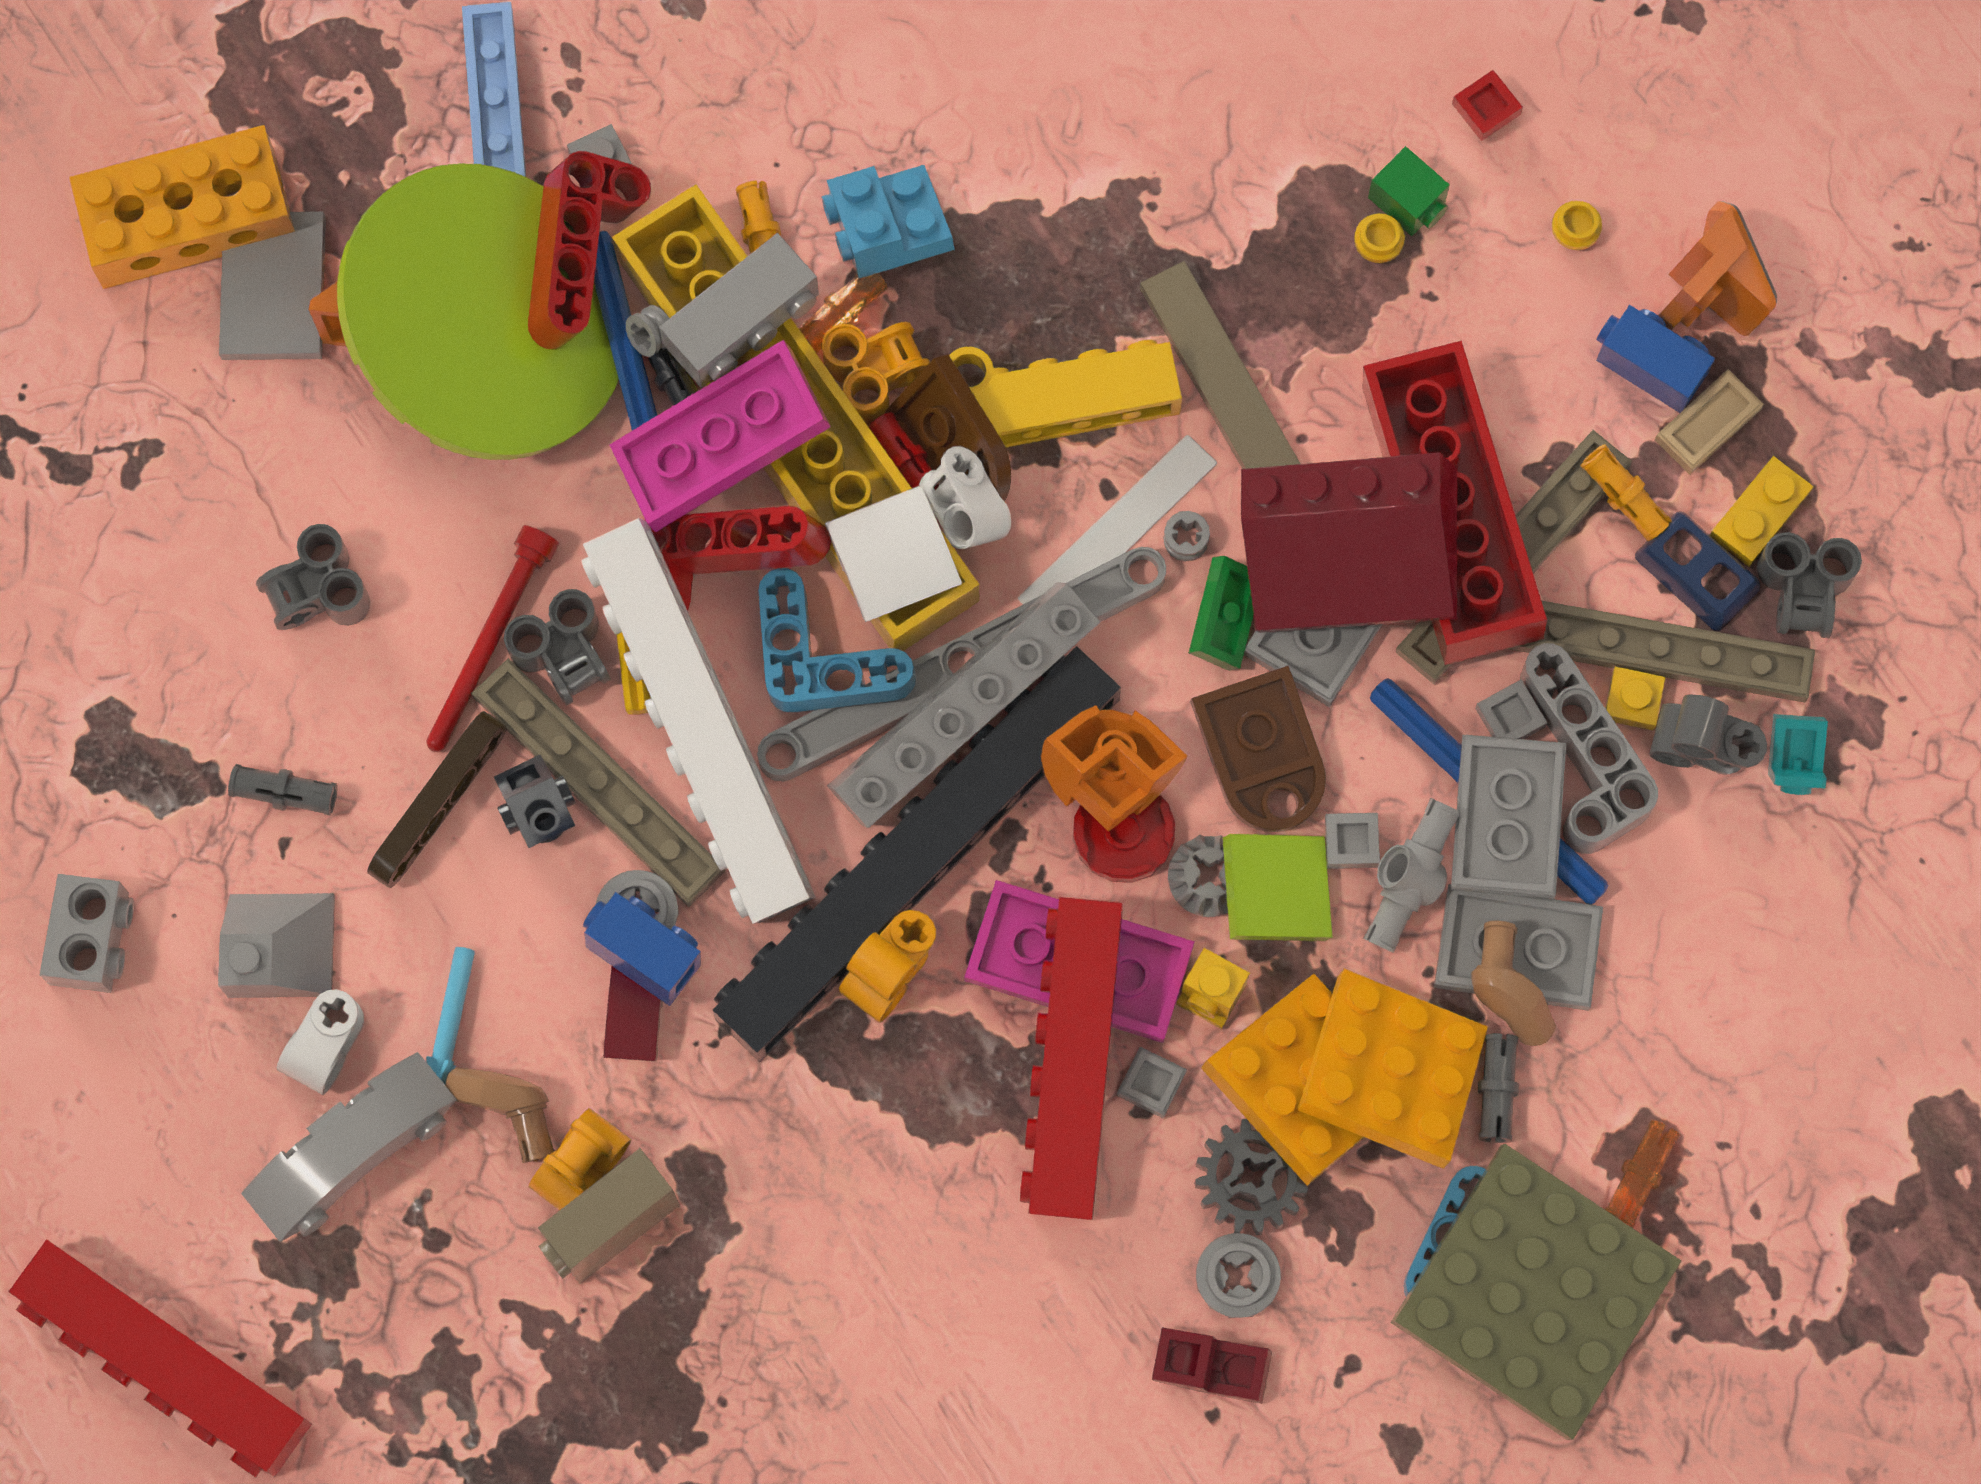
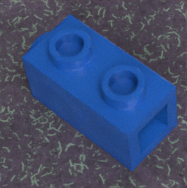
M1630 304L1620 319L1612 314L1596 338L1602 344L1597 362L1678 413H1681L1707 377L1715 360L1713 356L1708 354L1709 351L1706 346L1697 339L1690 336H1683L1682 338L1666 328L1663 319L1654 312L1647 309L1639 311Z
M615 892L607 904L599 901L589 912L583 923V927L586 928L584 932L586 948L668 1006H671L701 966V951L696 948L698 946L696 939L678 926H673L670 930L654 919L656 916L655 911L637 897L631 896L627 900Z

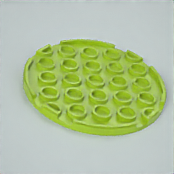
M458 163L424 169L394 184L375 200L361 216L362 218L355 227L351 238L345 245L339 266L337 305L344 341L354 365H359L364 376L375 390L372 394L401 424L406 422L423 435L429 437L430 442L454 453L489 460H511L546 452L584 429L604 408L614 392L619 378L595 285L593 286L590 319L583 331L564 346L555 350L545 349L532 339L528 331V316L543 186L515 172L482 164ZM564 221L566 227L571 232L575 233L573 227L568 222ZM558 266L560 273L570 280L567 272Z

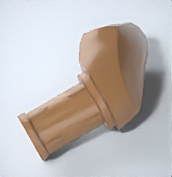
M1488 921L1484 924L1483 928L1484 941L1481 965H1478L1471 972L1474 992L1486 1007L1507 1023L1522 1043L1529 1046L1542 1045L1552 1037L1556 1024L1543 992L1532 981L1513 968L1515 938L1518 928L1515 927V924L1506 921Z
M457 1067L448 1074L445 1086L457 1099L456 1102L506 1115V1119L511 1118L519 1143L522 1163L543 1159L555 1151L543 1109L547 1108L546 1103L549 1102V1099L541 1087L518 1077L485 1070Z

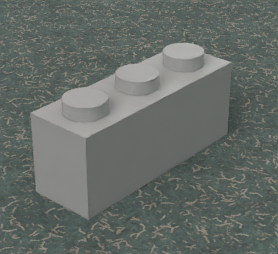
M777 233L659 326L662 343L696 383L703 388L711 380L716 381L734 370L738 365L737 360L751 348L757 351L765 347L776 336V328L791 316L793 319H798L805 315L815 305L816 297L819 295L817 276Z

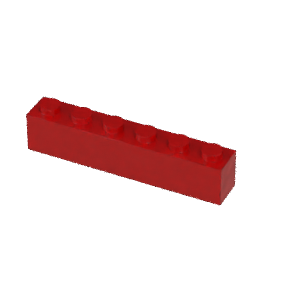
M1059 897L1058 909L1048 908L1045 939L1055 940L1053 961L1043 960L1040 992L1050 993L1048 1014L1038 1013L1035 1044L1045 1045L1043 1066L1033 1065L1030 1097L1040 1098L1038 1119L1028 1118L1025 1137V1149L1034 1150L1033 1171L1022 1172L1020 1202L1029 1203L1028 1214L1093 1220L1123 904L1119 902Z
M47 1239L8 1291L21 1301L15 1309L17 1312L40 1328L43 1327L47 1320L61 1328L64 1332L58 1340L83 1358L90 1349L106 1360L101 1370L123 1386L128 1387L133 1379L149 1390L144 1400L166 1416L171 1417L176 1409L192 1420L187 1430L209 1446L214 1447L220 1439L236 1450L230 1460L255 1478L262 1469L275 1477L312 1425L304 1417Z

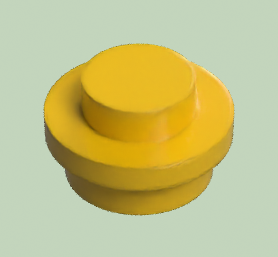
M1570 201L1563 204L1557 209L1552 219V233L1555 239L1562 246L1571 250L1589 248L1598 240L1602 231V219L1599 212L1592 205L1584 201Z
M1380 213L1369 215L1361 220L1354 236L1355 247L1359 254L1366 260L1374 263H1385L1396 258L1400 254L1405 240L1401 224L1392 216Z

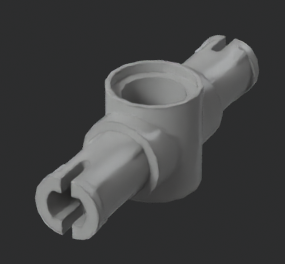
M1430 798L1424 811L1425 813L1411 840L1406 839L1404 845L1391 847L1383 855L1378 866L1377 878L1379 884L1383 887L1380 895L1384 897L1363 939L1392 953L1396 949L1399 938L1412 912H1418L1421 905L1428 906L1433 904L1444 891L1447 882V872L1441 864L1444 858L1441 852L1461 812Z

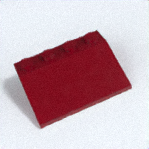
M1440 452L1241 469V524L1257 632L1457 619V468Z

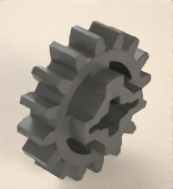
M1242 1119L1240 1132L1234 1134L1227 1125L1221 1127L1220 1133L1223 1140L1221 1143L1210 1138L1207 1139L1204 1147L1212 1156L1211 1158L1198 1157L1196 1167L1207 1172V1174L1195 1179L1194 1185L1196 1189H1208L1209 1194L1203 1198L1200 1205L1203 1209L1213 1206L1219 1209L1215 1218L1216 1224L1220 1225L1229 1217L1235 1220L1233 1225L1234 1233H1240L1245 1223H1252L1255 1234L1262 1235L1265 1221L1269 1220L1276 1229L1283 1226L1284 1223L1281 1215L1283 1210L1294 1216L1297 1214L1299 1206L1292 1197H1306L1308 1187L1297 1182V1178L1300 1177L1258 1131L1251 1130L1249 1121ZM1247 1144L1263 1145L1271 1149L1272 1152L1266 1155L1251 1151ZM1226 1154L1228 1162L1232 1167L1231 1174L1217 1184V1166ZM1248 1166L1252 1172L1267 1169L1261 1177L1260 1187L1256 1188L1252 1182L1236 1185L1242 1178L1243 1167ZM1286 1170V1189L1281 1198L1277 1200L1276 1193L1272 1188L1273 1179ZM1239 1199L1253 1203L1257 1211L1240 1209L1232 1205L1231 1202Z

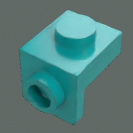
M1773 714L1768 776L1774 785L1781 786L1780 791L1794 795H1809L1812 793V788H1826L1827 777L1823 773L1828 721L1825 717Z

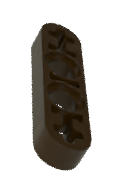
M485 711L479 713L379 847L368 866L367 874L388 888H392L401 880L497 749L507 729L505 724Z

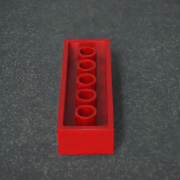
M1462 340L1364 365L1362 390L1382 457L1440 452L1457 468V619L1432 621L1444 665L1543 640L1547 617Z

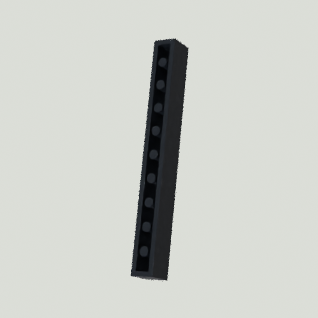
M1076 646L1067 656L1063 655L1041 675L1044 679L1031 692L1025 689L1005 707L1008 715L995 728L990 723L984 726L969 743L972 751L959 764L954 759L948 762L933 779V783L937 786L923 800L918 795L912 798L897 815L900 823L887 836L883 832L876 834L860 853L864 859L851 872L846 868L839 871L824 888L828 895L814 909L809 904L803 907L787 926L791 932L778 945L773 941L766 944L751 961L755 968L741 982L733 978L718 992L714 998V1001L718 1004L713 1009L715 1020L755 1059L761 1062L849 973L847 970L849 961L872 933L876 932L880 935L895 916L903 911L912 910L1045 776L1041 754L1047 737L1086 709L1097 705L1099 710H1111L1120 701L1121 687L1081 649Z

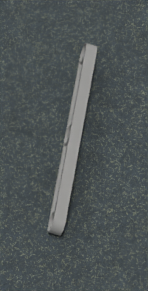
M1138 547L1067 582V584L1098 620L1102 622L1160 591L1165 583L1166 564L1158 551L1150 547ZM1139 560L1152 562L1158 571L1156 579L1145 585L1134 582L1128 572L1134 562ZM1039 597L913 660L916 683L912 692L905 698L896 701L814 710L769 733L761 740L758 746L757 757L760 769L766 777L774 781H787L893 728L954 674L948 666V661L953 654L967 651L975 655ZM897 669L884 675L887 683L897 682V674H899ZM871 682L865 684V687L871 686ZM784 743L794 749L796 753L795 760L789 767L776 769L767 762L766 754L769 748L775 744Z

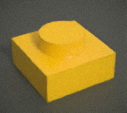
M1615 666L1611 676L1605 707L1614 722L1653 731L1657 724L1665 677Z

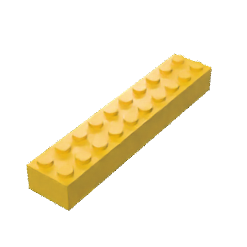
M697 184L612 237L617 260L647 303L662 309L669 318L748 257ZM791 317L776 328V336L765 347L757 351L751 348L737 360L738 365L736 368L784 340L796 357L831 426L829 429L763 467L789 506L798 507L825 526V523L912 489ZM711 380V381H710L708 384H706L705 386L711 384L712 382H714V380ZM943 532V537L962 584L870 620L889 648L906 650L980 601L979 583ZM831 541L830 549L825 557L855 599L846 573L842 570Z

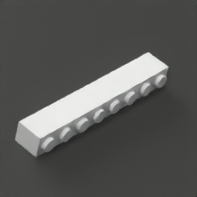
M638 518L584 543L583 546L588 557L582 559L583 568L594 588L602 586L609 604L603 606L607 622L615 635L623 633L630 651L624 653L626 664L636 682L642 679L645 682L651 696L650 699L645 701L647 711L657 729L663 726L666 729L672 743L671 746L666 748L668 758L677 775L686 774L693 790V793L687 795L688 802L699 823L707 821L715 839L708 842L709 849L718 868L721 871L728 868L736 886L730 889V895L739 915L742 918L749 916L752 924L761 923L816 898L650 526L645 520Z

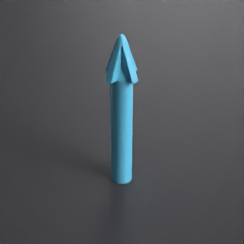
M455 947L432 1057H426L427 1064L444 1084H446L448 1074L456 1068V1065H453L454 1061H452L475 955L474 950L464 947Z

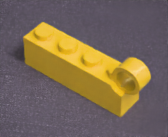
M1142 340L1127 347L1128 350L1108 353L1105 349H1094L1080 354L1078 359L1059 363L1057 359L1046 358L1031 363L1027 369L1011 372L1007 368H994L990 357L984 351L975 347H962L949 355L957 368L963 364H974L984 371L985 378L977 386L969 388L999 434L1005 447L1180 415L1182 396L1170 342L1157 344L1155 340Z

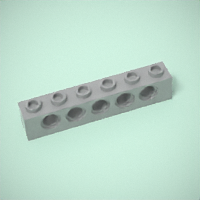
M1056 582L830 782L827 787L862 826L870 828L1093 630L1100 621L1067 583Z

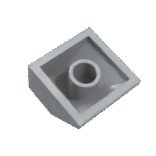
M334 893L230 894L219 942L218 986L228 998L318 997L319 994L332 990Z

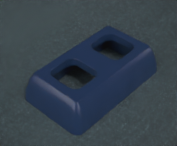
M1678 511L1670 517L1672 521L1661 534L1650 541H1646L1635 553V559L1712 630L1720 631L1760 591V582L1686 513ZM1679 530L1687 531L1701 545V550L1686 565L1677 564L1663 549L1664 544ZM1718 564L1724 565L1739 580L1738 586L1722 600L1716 599L1701 584V579Z

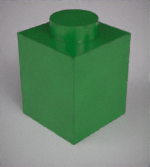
M1405 146L1372 179L1368 199L1385 214L1395 218L1410 236H1413L1423 225L1428 229L1433 227L1448 209V205L1445 202L1450 184Z

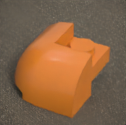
M1097 705L1080 712L1047 737L1041 754L1044 774L1054 793L1067 807L1076 800L1108 831L1133 812L1138 815L1148 807L1170 784L1188 757L1151 720L1136 710L1130 715L1116 710H1099Z

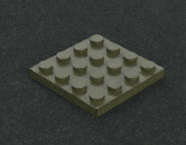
M1503 1144L1498 1148L1390 1323L1566 1440H1573L1682 1260L1507 1144Z

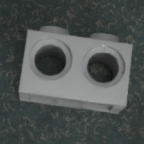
M65 874L57 875L39 974L50 986L111 993L113 980L120 979L124 969L125 950L119 948L122 929L130 928L134 912V900L128 897L129 892L120 881ZM96 898L105 899V910L98 918L92 920L83 919V909L90 900ZM88 948L96 949V961L90 968L82 971L74 969V959L80 951Z

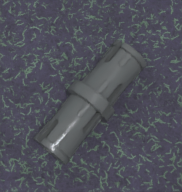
M235 764L228 785V795L230 797L236 796L272 803L274 809L285 811L288 806L324 813L328 816L333 813L338 790L337 783L293 776L292 770L281 769L279 773L244 767L241 764Z
M1500 1033L1487 1034L1485 1036L1484 1080L1478 1082V1093L1483 1095L1479 1140L1491 1142V1138H1495V1143H1510L1513 1137L1511 1135L1513 1098L1519 1095V1083L1514 1082L1518 1037L1507 1034L1506 1039H1502V1034Z

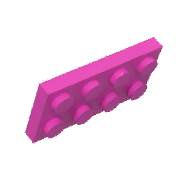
M782 340L609 445L647 524L657 532L829 429L831 426L791 348Z
M996 880L964 976V981L1048 1007L1050 993L1040 992L1043 960L1053 961L1055 940L1045 939L1048 908L1058 909L1059 899ZM1122 919L1112 1017L1113 1028L1164 1043L1195 941Z

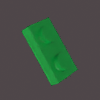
M1227 556L1212 558L1188 652L1228 671L1241 668L1254 616L1248 568L1246 565Z

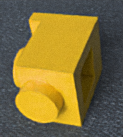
M1203 948L1183 984L1182 994L1176 1005L1222 1030L1247 986L1250 972Z

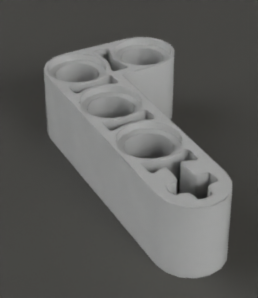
M1551 643L1536 646L1529 652L1520 673V680L1523 681L1557 741L1566 743V754L1592 791V793L1579 800L1572 807L1563 825V837L1566 844L1576 852L1591 854L1601 850L1641 825L1649 817L1656 805L1658 787L1569 654L1562 647ZM1540 665L1543 670L1553 668L1556 671L1553 679L1548 674L1539 677L1536 674L1538 666ZM1556 689L1559 694L1555 699H1552L1553 693ZM1567 705L1581 707L1585 711L1587 721L1581 724L1569 722L1563 716L1562 708ZM1596 747H1605L1614 754L1616 763L1611 766H1601L1592 759L1590 750ZM1625 789H1633L1639 792L1643 797L1644 807L1639 809L1626 807L1621 802L1619 792ZM1581 816L1595 818L1600 823L1602 833L1596 836L1583 834L1578 829L1576 819Z

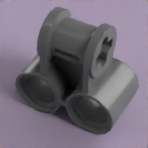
M326 524L311 525L302 531L297 541V552L300 559L275 567L264 573L256 581L259 592L266 593L276 614L274 624L278 630H288L300 626L326 611L332 621L339 625L350 626L362 621L370 609L371 602L363 581L356 572L347 569L350 558L341 536L336 529ZM325 544L335 547L334 554L328 560L318 562L311 559L312 553L317 547ZM352 588L357 591L354 600L347 605L339 606L332 603L334 595L341 589ZM284 591L288 592L291 598L290 603H287L283 594Z
M1790 532L1779 533L1770 539L1760 555L1756 567L1761 582L1770 589L1780 591L1776 615L1777 633L1786 634L1789 629L1819 632L1821 638H1830L1835 618V595H1839L1847 590L1860 571L1862 564L1861 553L1855 544L1844 538H1831L1825 541L1814 555L1810 554V548L1806 541L1797 534ZM1775 553L1788 555L1795 563V569L1783 570L1778 568L1772 560V555ZM1833 558L1840 561L1845 567L1846 574L1836 576L1829 573L1823 565V560Z
M578 589L561 591L552 599L549 605L550 621L547 623L534 615H522L514 618L504 632V642L511 661L520 670L525 672H537L545 669L566 706L573 702L574 695L598 681L605 684L611 680L603 662L590 643L595 638L599 626L592 599ZM580 609L587 613L585 621L576 627H567L561 623L563 615L570 610ZM537 635L542 638V643L536 651L523 653L516 649L519 640L524 636Z
M1690 694L1683 697L1682 704L1666 703L1661 706L1649 755L1654 760L1663 764L1682 768L1698 765L1718 774L1728 775L1738 772L1741 768L1752 767L1761 762L1767 752V741L1765 734L1757 725L1728 715L1729 707L1724 702L1708 696Z

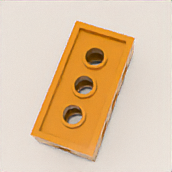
M265 125L69 177L91 268L103 289L222 257V251L295 232L274 147ZM237 192L233 196L226 197L230 193ZM188 205L186 208L178 210L180 207ZM135 218H140L135 222L129 223Z

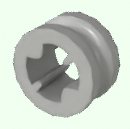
M650 305L642 309L641 313H635L626 320L627 336L632 346L643 356L651 357L658 353L660 349L666 348L662 343L659 326L666 322L669 317L662 309L655 305Z
M1181 511L1176 513L1167 521L1163 539L1167 552L1175 559L1184 562L1194 561L1201 557L1208 547L1210 537L1209 525L1205 518L1196 512ZM1181 526L1185 531H1189L1194 527L1198 530L1195 542L1198 543L1192 546L1189 542L1185 541L1179 545L1175 542L1178 537V530L1176 529Z

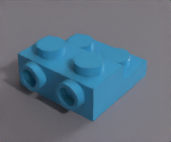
M925 165L881 178L878 177L875 166L827 180L829 194L821 196L824 211L829 225L839 224L841 231L835 232V238L843 262L852 259L858 278L955 250L951 232Z

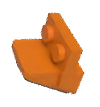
M1717 201L1708 211L1703 237L1668 274L1683 288L1658 316L1663 319L1666 328L1670 330L1679 322L1688 328L1709 306L1739 334L1748 336L1775 309L1777 304L1776 290L1744 217L1736 205L1725 201Z

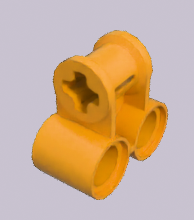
M910 322L896 323L867 339L859 328L843 323L833 326L823 337V363L836 381L844 383L843 392L867 426L883 415L889 407V391L908 386L930 363L928 359L922 358L913 340L912 335L915 330ZM842 346H850L858 351L856 357L847 361L838 360L832 355L836 349ZM864 389L873 390L879 395L875 402L867 405L856 402L853 397L857 392Z
M907 910L899 913L880 935L876 932L872 933L858 948L847 965L849 973L841 983L839 992L877 1022H883L905 995L908 989L907 984L925 965L928 959V952L936 939L934 922L928 915L920 911Z
M591 1108L585 1110L578 1119L573 1121L560 1147L544 1158L542 1165L536 1171L528 1186L559 1211L610 1172L622 1158L632 1141L631 1138Z

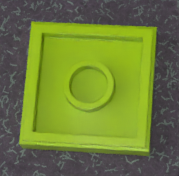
M1228 834L1223 837L1230 939L1327 941L1332 938L1325 836Z

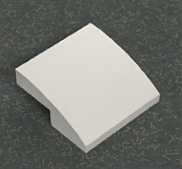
M922 486L914 487L825 523L842 570L846 573L865 622L962 584Z

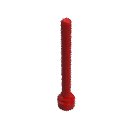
M523 525L514 542V545L517 547L514 553L517 561L427 737L426 744L432 752H441L447 746L472 696L471 693L475 690L535 569H541L544 562H551L559 546V542L555 538L537 528Z

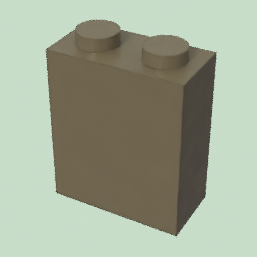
M639 1148L540 1225L538 1229L546 1241L538 1247L562 1279L572 1273L579 1284H581L678 1208L680 1204L671 1186L642 1149Z

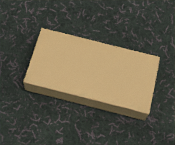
M1728 369L1656 435L1655 441L1691 475L1762 409L1764 404Z

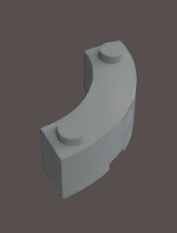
M418 1052L368 1081L369 1087L357 1094L346 1106L340 1101L306 1128L310 1133L308 1136L297 1142L287 1153L281 1151L241 1193L279 1242L298 1232L305 1237L316 1231L329 1218L326 1211L368 1172L414 1139L419 1138L422 1142L426 1141L445 1126L447 1121L443 1116L457 1099Z

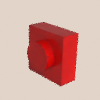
M1491 70L1453 96L1452 100L1454 108L1481 142L1520 116L1523 106L1494 70Z

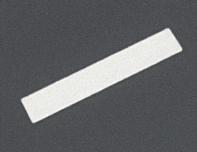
M1186 435L1018 597V600L1025 604L1043 595L1056 582L1067 583L1126 553L1217 464V461L1189 435Z

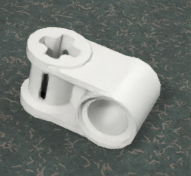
M956 446L948 449L941 458V465L937 470H931L926 473L919 483V486L923 488L933 513L944 530L946 538L952 546L958 549H967L1006 537L1011 528V514L1007 504L999 496L984 471L982 462L976 454L964 447ZM969 469V474L966 476L965 471ZM938 484L939 487L935 490L934 486Z
M338 989L327 990L319 994L313 1001L299 1029L285 1046L277 1063V1071L321 1095H325L338 1077L348 1052L362 1030L364 1013L360 1005L349 994ZM343 1007V1011L349 1016L345 1024L335 1022L331 1027L332 1022L326 1017L327 1012L330 1009L339 1011Z

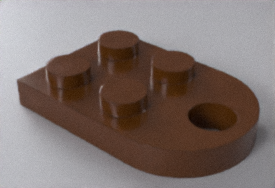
M949 354L936 357L885 410L884 414L893 413L914 445H921L927 453L926 461L932 470H937L941 465V458L944 453L952 447L961 446L972 451L982 462L984 471L999 496L1005 502L1011 485V465L1006 447ZM969 469L965 471L966 476L969 474Z
M1289 665L1191 698L1190 703L1221 791L1232 813L1249 827L1265 832L1286 831L1307 820L1321 802L1325 790L1326 774ZM1285 790L1293 795L1296 801V810L1292 816L1279 818L1270 812L1267 801L1272 792Z

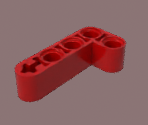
M576 151L571 153L546 176L543 186L528 316V331L532 339L539 346L554 350L560 348L588 325L591 313L600 222L615 224L622 222L649 199L651 183L641 168L591 152ZM569 175L573 176L578 181L580 187L575 185L571 181ZM615 188L619 189L623 193L626 200L622 199L618 195ZM564 221L568 222L573 227L575 233L571 232L566 227ZM558 266L567 272L570 280L560 273Z
M794 506L685 514L657 532L651 528L660 549L665 543L661 553L687 611L691 603L693 574L810 566L824 559L831 545V539L826 526ZM756 535L755 540L750 544V541ZM711 538L710 543L705 548V544Z

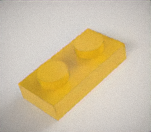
M1773 456L1713 528L1710 536L1728 552L1750 567L1764 550L1770 539L1779 532L1810 494L1814 486Z

